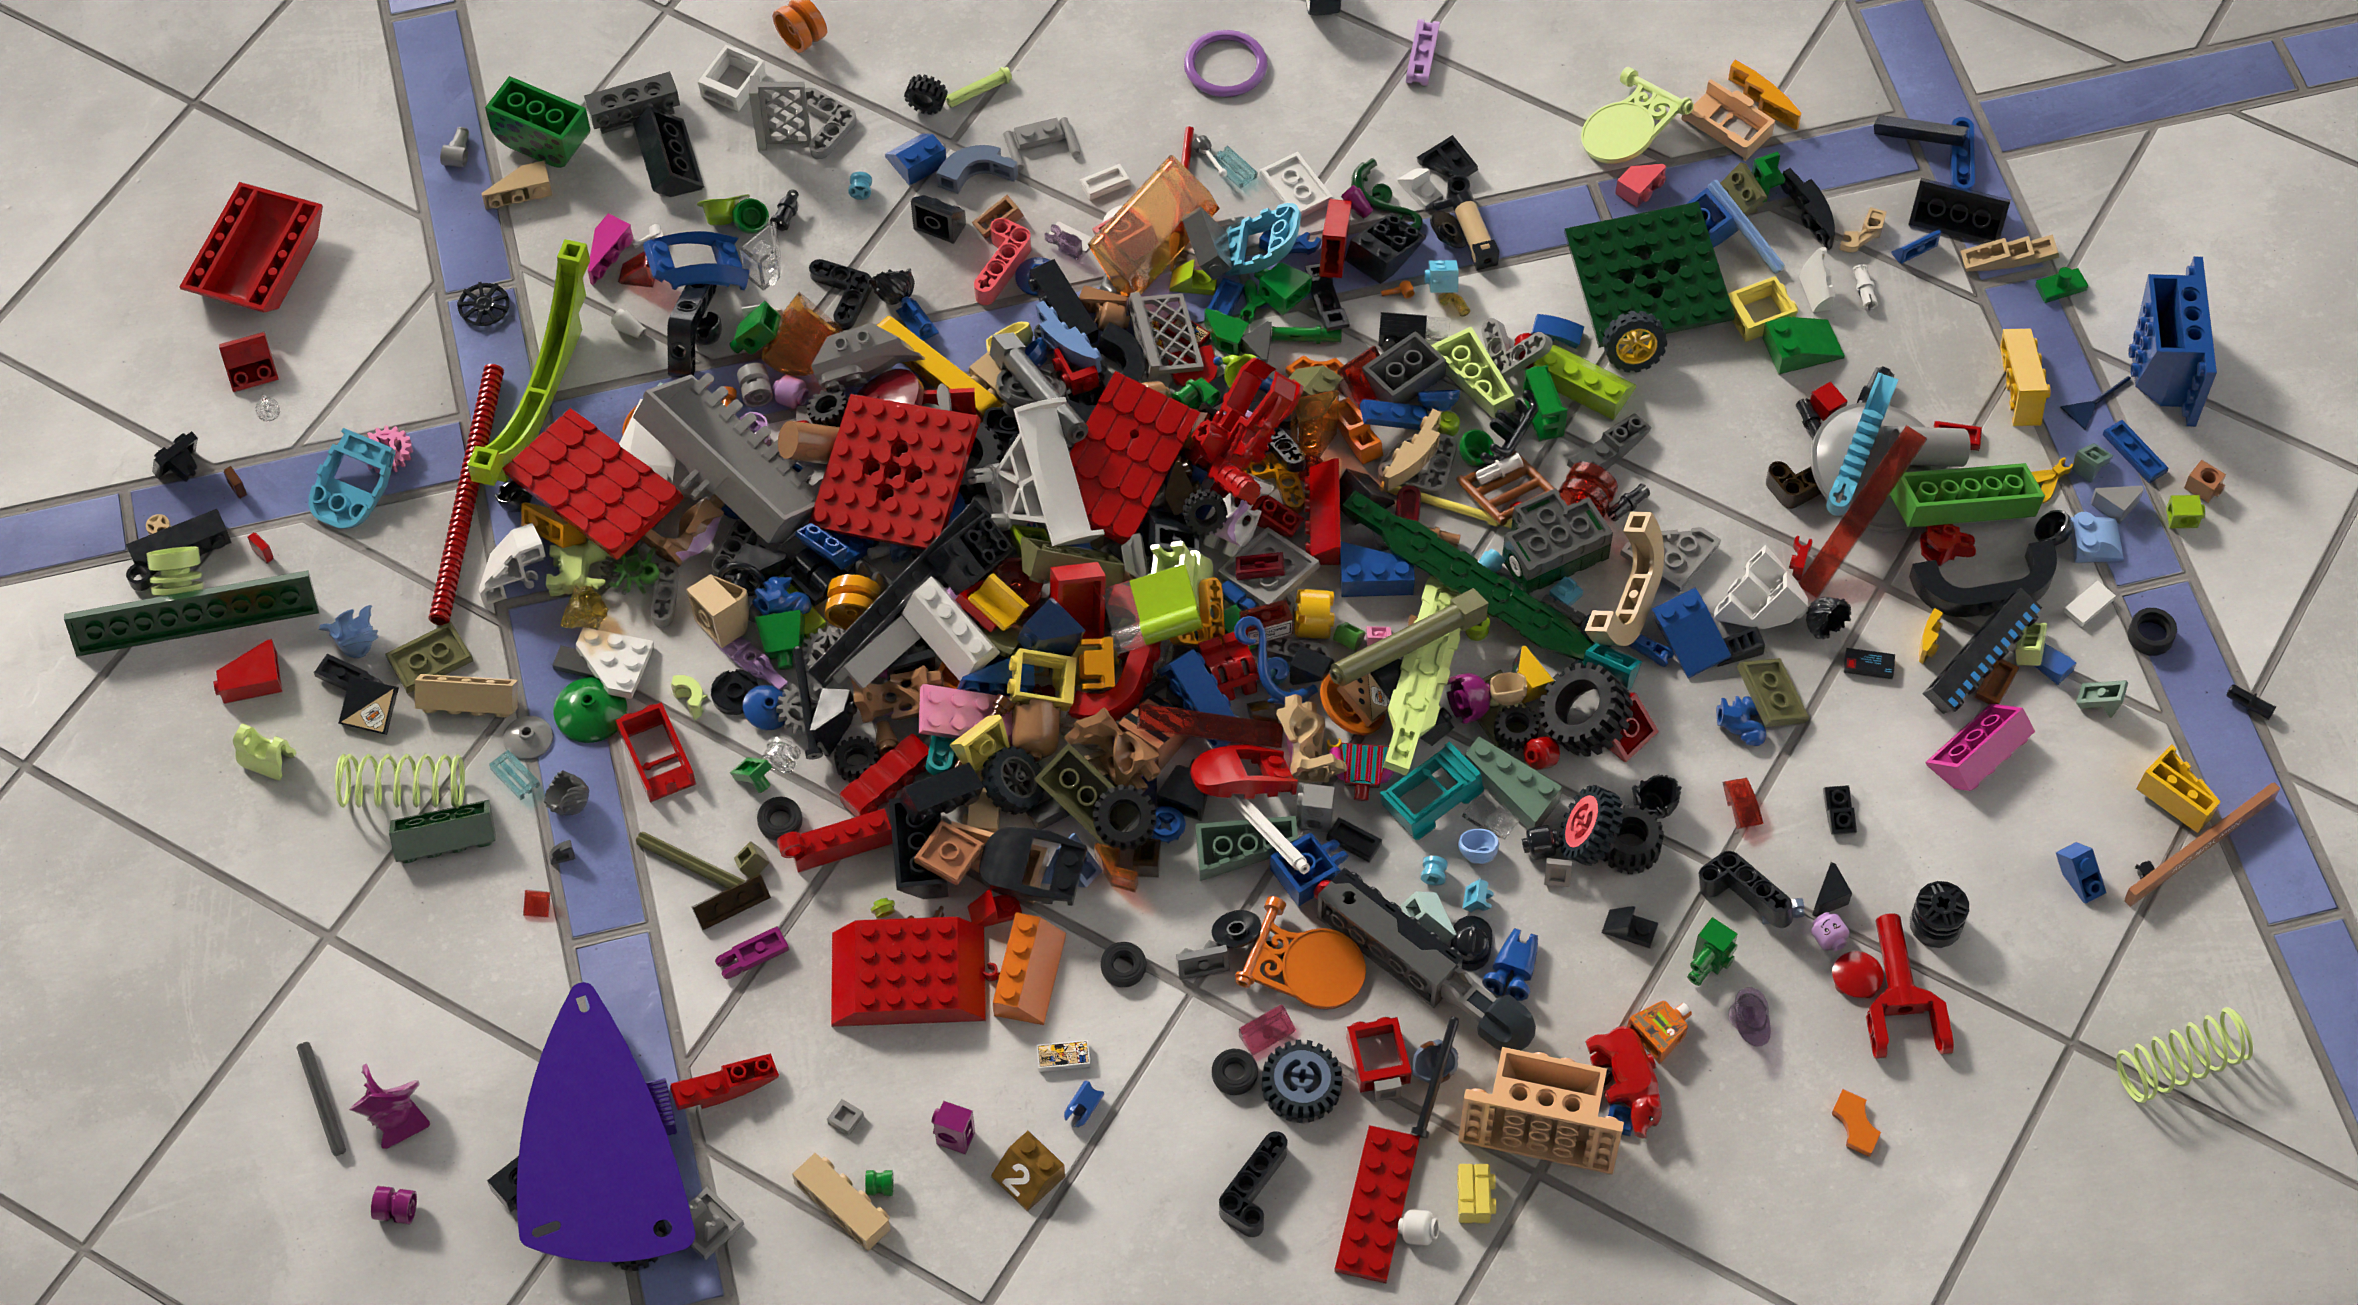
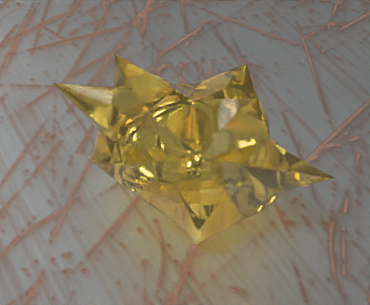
M575 585L563 613L560 626L570 629L575 627L598 628L607 617L609 609L603 602L601 595L596 593L593 587L583 586L578 588Z

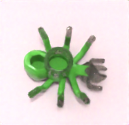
M637 541L633 545L634 556L626 558L625 553L621 556L624 562L623 565H620L614 558L606 556V560L609 561H603L602 564L607 566H601L600 569L604 574L610 576L601 575V579L611 580L620 574L621 576L616 583L610 582L605 587L607 589L610 587L618 588L627 576V584L621 594L625 595L626 592H630L631 581H635L642 594H645L646 590L641 582L649 585L655 583L660 576L657 565L651 562L652 555L657 548L653 546L648 552L647 558L642 561L639 558V542Z

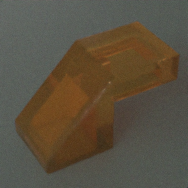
M1095 843V860L1103 870L1102 872L1110 885L1136 892L1138 872L1118 867L1120 863V849H1113L1110 846Z

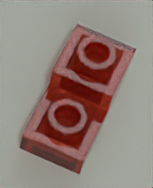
M1747 777L1722 782L1727 805L1732 806L1737 829L1764 824L1756 796Z

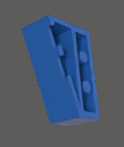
M1341 541L1339 560L1341 597L1414 595V565L1409 564L1394 554Z

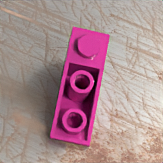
M609 213L594 231L590 263L588 265V275L592 285L605 275L609 266L618 260L620 253L626 247H629L633 241L631 224Z

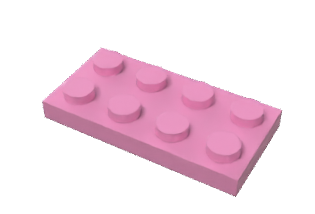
M923 684L920 687L919 733L958 739L984 718L990 716L993 712V702L998 695ZM1011 710L1009 714L1001 717L1003 718L1009 745L1013 746Z

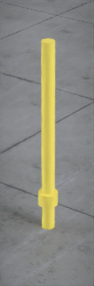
M1382 481V483H1381V487H1382L1383 489H1384V481ZM1398 486L1385 491L1397 495L1402 487ZM1420 492L1422 503L1484 520L1492 526L1497 527L1500 525L1486 511ZM1512 519L1507 520L1504 527L1511 528Z

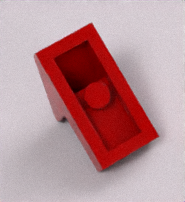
M991 889L967 906L971 922L983 927L1014 920L1016 912L1022 913L1017 898L1007 894L993 897Z

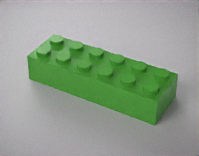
M2026 463L1898 473L1890 491V496L1907 527L2036 517L2045 498L2044 493Z

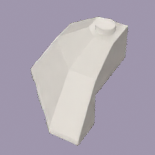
M533 523L511 530L490 553L479 587V593L484 606L506 599L503 585L526 578L523 567L544 560L543 557H546L543 544Z
M1765 545L1748 561L1744 567L1746 574L1742 579L1738 577L1727 591L1729 595L1719 602L1714 609V617L1718 621L1767 629L1791 623L1795 618L1800 619L1808 610V598L1797 580Z

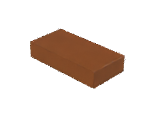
M2004 659L1994 662L1992 665L1994 670L1985 677L1975 698L1987 704L1999 705L2019 670L2018 666Z

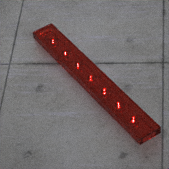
M1905 426L1798 582L1804 591L1817 599L1820 597L1927 441L1925 436L1909 426Z

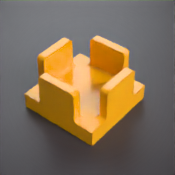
M1113 637L1082 639L1080 647L1097 646L1098 650H1086L1083 653L1084 655H1079V678L1081 680L1098 679L1099 683L1081 685V691H1108L1114 688Z

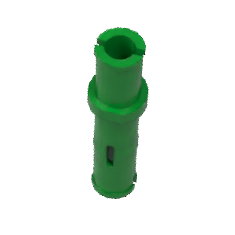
M1316 325V328L1272 326V341L1316 342V344H1321V342L1341 343L1342 329L1326 331L1325 328H1321L1319 325Z

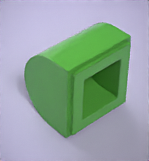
M1345 622L1337 626L1333 640L1356 651L1362 644L1366 632Z

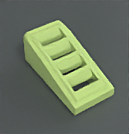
M2034 623L2022 630L2024 635L2017 642L2015 652L2018 665H2041L2047 623Z

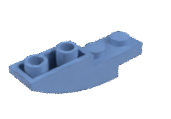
M1044 301L1036 304L1038 320L1041 322L1039 324L1041 336L1047 345L1053 350L1059 348L1063 357L1076 366L1084 369L1094 365L1098 373L1102 371L1100 364L1102 360L1101 354L1097 348L1093 349L1090 346L1086 334L1080 333L1076 327L1069 329L1065 322L1061 323L1054 308H1049Z

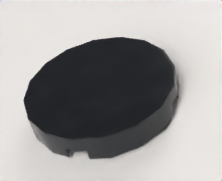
M736 669V671L731 672L728 670L721 673L711 685V698L714 706L720 712L728 715L743 714L744 698L751 689L758 686V682L751 673L742 669Z

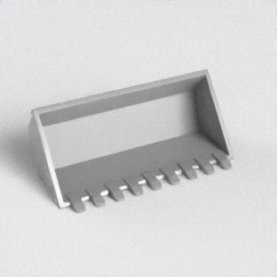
M706 373L699 380L691 374L646 390L642 396L644 398L634 413L633 418L687 467L686 470L690 474L679 486L683 491L688 489L696 480L701 483L691 493L690 497L694 501L707 489L711 493H715L768 544L784 543L811 516L823 479H820L811 486L806 481L814 474V470L810 466H805L797 473L792 468L798 462L797 460H783L778 455V439L769 447L764 442L771 434V430L767 426H763L754 433L749 428L757 420L753 413H748L740 420L735 415L743 407V404L738 399H735L726 407L721 402L728 395V390L724 386L719 387L712 394L707 389L714 381V377L710 373Z

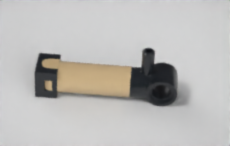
M1455 175L1448 180L1446 199L1433 202V208L1437 211L1453 207L1471 249V259L1476 271L1497 266L1500 251L1495 240H1491L1470 191V181L1464 176Z

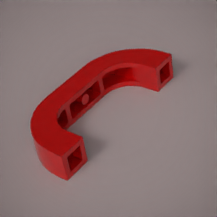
M1115 584L1108 603V607L1114 617L1128 619L1137 624V633L1121 677L1114 688L1104 693L1091 694L1076 691L1073 705L1069 710L1074 723L1097 714L1104 707L1115 721L1121 719L1139 703L1147 683H1150L1152 680V668L1154 663L1159 660L1161 641L1146 646L1141 633L1140 619L1131 587Z

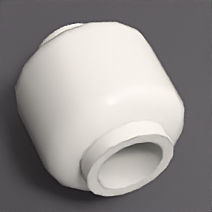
M1409 1210L1404 1218H1400L1398 1232L1403 1235V1239L1407 1244L1427 1246L1438 1237L1439 1221L1437 1218H1434L1430 1211Z

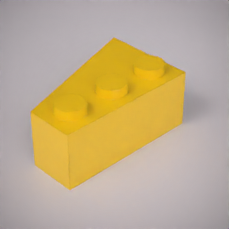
M2171 744L2145 771L2136 789L2192 830L2199 833L2212 819L2220 804V800L2202 779L2198 780L2190 771L2191 766L2187 761L2183 762L2175 753L2177 749Z

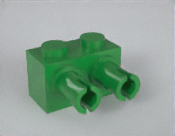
M1713 917L1708 921L1697 936L1692 957L1694 960L1690 963L1692 971L1687 976L1691 983L1700 986L1711 971L1718 975L1723 967L1725 969L1729 968L1735 958L1733 954L1738 947L1735 944L1738 933Z

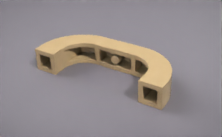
M1630 512L1623 532L1632 547V570L1616 613L1614 611H1592L1585 632L1596 644L1612 646L1630 645L1638 638L1644 627L1658 590L1664 567L1662 532L1652 512Z

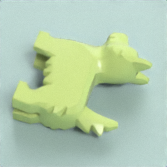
M590 539L585 544L572 545L566 548L550 545L549 555L553 557V565L560 568V574L557 576L547 574L546 587L549 589L550 596L574 595L585 589L592 590V588L598 590L606 581L605 579L589 578V566L591 563L613 557Z

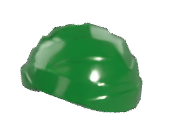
M748 198L740 201L734 207L733 221L740 231L746 234H756L766 227L769 221V212L762 202L757 199Z
M1478 429L1467 431L1460 440L1459 453L1467 464L1473 467H1480L1486 464L1480 459V455L1483 452L1494 457V454L1489 449L1494 441L1484 431Z

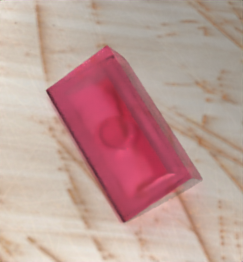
M1281 1004L1240 1027L1239 1037L1253 1056L1296 1032V1029L1286 1009Z

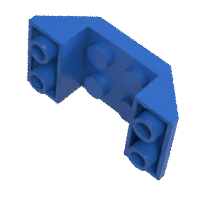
M812 523L802 527L795 533V536L804 546L810 548L840 570L867 556L868 548L875 547L879 542L826 532Z

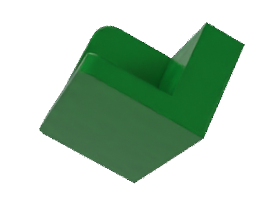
M1779 152L1757 158L1753 163L1752 174L1767 195L1763 203L1768 200L1770 188L1781 185L1785 181L1783 174L1778 168Z

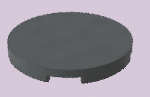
M1037 367L1062 397H1065V383L1052 376L1053 373L1051 371ZM1004 369L998 374L995 388L998 395L1004 401L1016 407L1035 402L1009 370Z

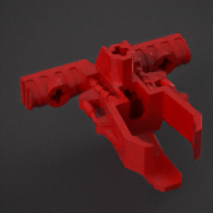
M1252 358L1241 367L1229 392L1223 396L1224 402L1220 407L1221 409L1216 412L1212 421L1207 419L1197 426L1191 436L1195 443L1192 451L1181 450L1179 453L1186 459L1188 458L1189 461H1192L1193 465L1197 463L1203 469L1207 468L1208 477L1211 479L1215 478L1214 481L1216 483L1220 482L1222 488L1231 493L1235 498L1238 497L1247 501V504L1250 506L1256 503L1257 498L1261 494V487L1251 475L1241 470V468L1247 469L1251 462L1259 463L1265 459L1267 455L1264 453L1266 450L1268 451V444L1273 440L1271 439L1272 434L1275 435L1276 433L1274 431L1275 427L1278 428L1279 424L1292 413L1299 402L1304 387L1296 380H1291L1275 371L1276 368L1259 358ZM1275 371L1270 391L1251 416H1246L1245 414L1262 381Z

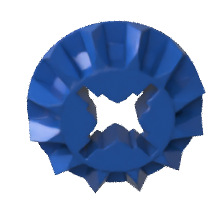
M1169 806L1156 808V827L1151 837L1161 839L1162 842H1167L1168 844L1175 839L1179 840V837L1185 832L1186 826L1183 814L1176 808ZM1160 820L1165 824L1171 823V831L1167 828L1161 829Z

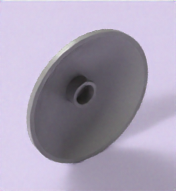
M1866 403L1848 405L1835 411L1821 424L1814 436L1810 454L1811 468L1815 482L1826 500H1828L1841 466H1843L1845 455H1847L1849 445L1852 444L1853 435L1856 434V428ZM1888 406L1876 440L1874 439V445L1872 450H1870L1864 471L1861 472V478L1857 484L1856 491L1847 512L1843 516L1861 526L1879 531H1901L1913 528L1907 527L1890 496V491L1897 474L1948 469V467H1964L1970 455V437L1967 430L1925 427L1910 414L1898 408ZM1843 493L1840 494L1839 499L1836 501L1837 503L1841 502Z

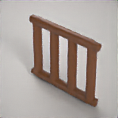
M1521 455L1524 467L1505 474L1504 478L1499 477L1478 488L1472 484L1478 480L1476 477L1478 470L1466 476L1458 475L1456 478L1459 485L1501 526H1504L1507 520L1513 518L1514 507L1501 513L1496 507L1538 487L1544 491L1543 493L1555 489ZM1525 475L1532 479L1491 500H1487L1483 496Z

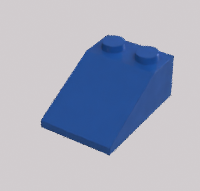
M1696 587L1652 608L1655 623L1669 647L1674 651V656L1688 679L1731 658V654Z

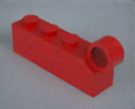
M884 808L805 833H786L778 838L777 844L783 858H793L799 873L893 844L892 828Z

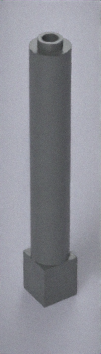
M1013 332L992 335L989 355L1001 369H1008L1035 402L1062 397L1025 354L1026 346ZM1068 402L1057 407L1064 436L1072 443L1083 440L1088 433L1087 424Z

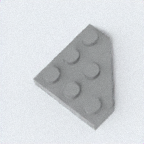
M1702 527L1678 532V529L1661 531L1664 543V567L1661 581L1677 592L1684 588L1721 543L1720 538ZM1628 541L1621 549L1620 555L1633 563L1632 547Z

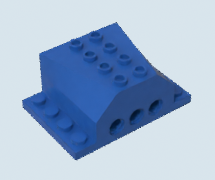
M2193 256L2191 265L2186 268V275L2148 274L2138 321L2133 334V343L2129 345L2128 349L2129 358H2132L2133 361L2130 374L2135 379V387L2160 406L2182 407V417H2186V425L2191 427L2197 426L2217 374L2203 257Z

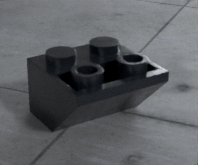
M1148 510L1144 518L1143 531L1146 556L1153 557L1154 555L1151 551V545L1159 544L1164 551L1174 552L1171 548V542L1183 541L1189 551H1199V534L1196 531H1191L1190 527L1187 526L1184 515L1178 514L1174 516L1170 512Z

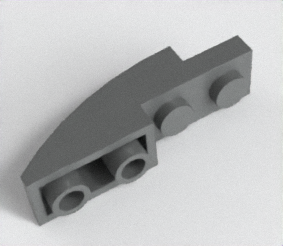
M1634 413L1603 432L1600 440L1569 458L1567 466L1583 480L1592 474L1598 476L1632 450L1650 432L1652 427Z

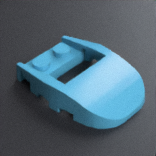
M1285 203L1278 205L1273 211L1266 208L1260 211V216L1252 219L1249 216L1243 219L1241 226L1236 228L1227 227L1226 232L1228 233L1232 269L1225 274L1232 276L1259 272L1283 259L1291 251L1298 235L1301 211L1297 205ZM1271 229L1267 255L1262 256L1259 254L1252 257V261L1244 262L1249 235Z
M343 428L341 432L344 435L338 445L332 444L327 452L329 453L323 465H319L316 471L318 477L315 485L311 487L308 504L311 513L318 520L336 528L349 529L362 524L379 502L388 486L396 450ZM344 455L381 469L379 481L372 494L334 478Z

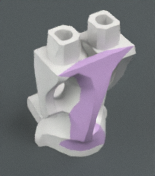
M1249 474L1260 484L1261 494L1259 497L1270 495L1274 491V484ZM1228 493L1226 498H1223L1228 513L1226 515L1227 521L1226 523L1223 522L1224 527L1222 529L1217 528V533L1213 534V532H1210V535H1204L1203 544L1216 549L1221 538L1227 540L1223 553L1234 557L1241 551L1242 547L1250 543L1262 511L1258 509L1255 511L1251 510L1253 504L1250 506L1244 500H1241L1239 506L1236 507L1235 497ZM1212 507V509H1211L1210 512L1208 513L1206 519H1208V518H1210V517H1212V516L1214 515V513H1215V508H1214V507ZM1249 515L1251 518L1250 523L1247 526H1243L1242 520L1245 516Z

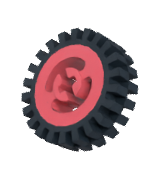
M1589 785L1586 789L1583 788L1580 791V795L1574 797L1575 804L1570 803L1568 806L1570 812H1565L1563 816L1567 818L1566 822H1561L1560 827L1564 830L1559 832V837L1562 838L1559 841L1561 853H1564L1563 855L1569 859L1588 866H1592V863H1598V859L1602 860L1605 857L1604 851L1608 853L1611 850L1609 844L1615 843L1616 838H1614V834H1619L1620 828L1617 825L1621 824L1623 818L1619 817L1623 814V808H1620L1623 805L1620 797L1616 793L1597 785Z

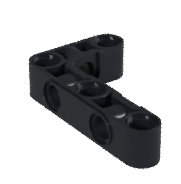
M692 284L684 287L668 319V376L679 378L691 374L694 376L696 366L695 332L715 295L717 285Z

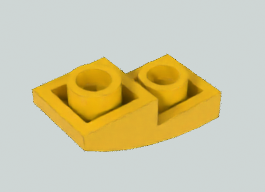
M1934 608L1927 620L1920 642L1919 662L1924 664L1928 657L1933 658L1939 648L1937 640L1939 637L1938 633L1943 626V623L1940 622L1943 612Z

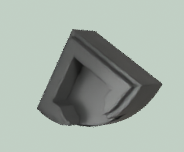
M571 840L561 842L551 849L549 858L552 865L575 859Z

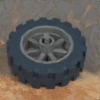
M1014 746L1004 747L988 757V760L983 763L984 769L981 770V777H983L981 782L984 786L983 788H986L987 797L993 800L994 806L1000 807L1001 811L1005 813L1011 812L1012 815H1017L1018 813L1023 814L1038 805L1039 801L1044 797L1042 793L1045 789L1034 780L1041 772L1039 763H1035V758L1031 754H1026L1024 749H1016Z

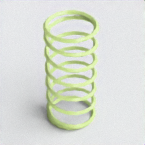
M342 754L337 762L335 776L336 797L338 804L342 808L348 804L351 792L349 759L353 761L357 776L355 804L358 808L362 806L363 802L362 772L367 759L372 761L375 771L374 803L377 808L381 806L382 802L381 773L386 759L391 761L394 771L393 801L396 808L400 806L401 802L400 774L405 759L410 761L413 771L414 807L417 808L420 803L419 775L424 759L429 761L432 771V805L436 808L439 803L438 776L444 759L448 761L451 772V805L454 808H459L463 802L465 769L463 759L459 754L453 758V761L447 754L442 755L436 767L428 754H424L419 759L417 767L409 754H405L400 759L398 766L390 754H386L381 759L379 765L371 754H367L361 760L360 765L352 754L347 756ZM457 762H459V769H460V791H459V798H458V787H457V778H456ZM346 767V792L343 802L341 783L343 771Z
M2229 1007L2222 1009L2220 1025L2213 1017L2205 1016L2203 1026L2207 1039L2212 1048L2223 1059L2221 1066L2214 1067L2211 1065L2210 1051L2203 1033L2194 1023L2189 1022L2187 1024L2186 1035L2189 1044L2197 1058L2206 1066V1070L2202 1074L2193 1072L2192 1056L2183 1036L2174 1029L2170 1030L2168 1038L2172 1052L2182 1068L2189 1073L2186 1081H2178L2176 1079L2175 1065L2168 1047L2160 1038L2153 1037L2151 1042L2152 1052L2160 1069L2171 1080L2168 1088L2163 1089L2158 1086L2155 1064L2147 1049L2141 1044L2135 1045L2134 1056L2125 1050L2118 1052L2116 1057L2118 1075L2127 1093L2137 1102L2146 1103V1101L2155 1098L2157 1091L2170 1093L2175 1083L2187 1086L2191 1082L2192 1077L2198 1079L2206 1078L2210 1069L2220 1072L2225 1069L2227 1062L2237 1065L2243 1060H2250L2253 1055V1041L2248 1026L2243 1018ZM2226 1013L2231 1017L2237 1028L2241 1042V1053L2235 1048L2228 1035L2225 1025ZM2208 1020L2212 1022L2220 1036L2223 1053L2211 1036ZM2190 1027L2196 1031L2203 1044L2206 1060L2194 1044ZM2243 1030H2244V1032H2245V1034H2246V1037H2247V1040H2248V1045H2249V1053H2248V1055H2245L2246 1044H2245V1037H2244V1034H2243ZM2173 1034L2177 1036L2185 1050L2188 1066L2184 1063L2176 1049ZM2156 1041L2166 1054L2171 1074L2159 1057ZM2227 1044L2236 1056L2239 1057L2238 1059L2231 1060L2228 1058ZM2138 1049L2142 1050L2147 1058L2153 1080L2142 1065ZM2122 1055H2126L2138 1070L2144 1087V1095L2129 1080L2122 1065ZM2148 1083L2154 1087L2151 1095H2149Z

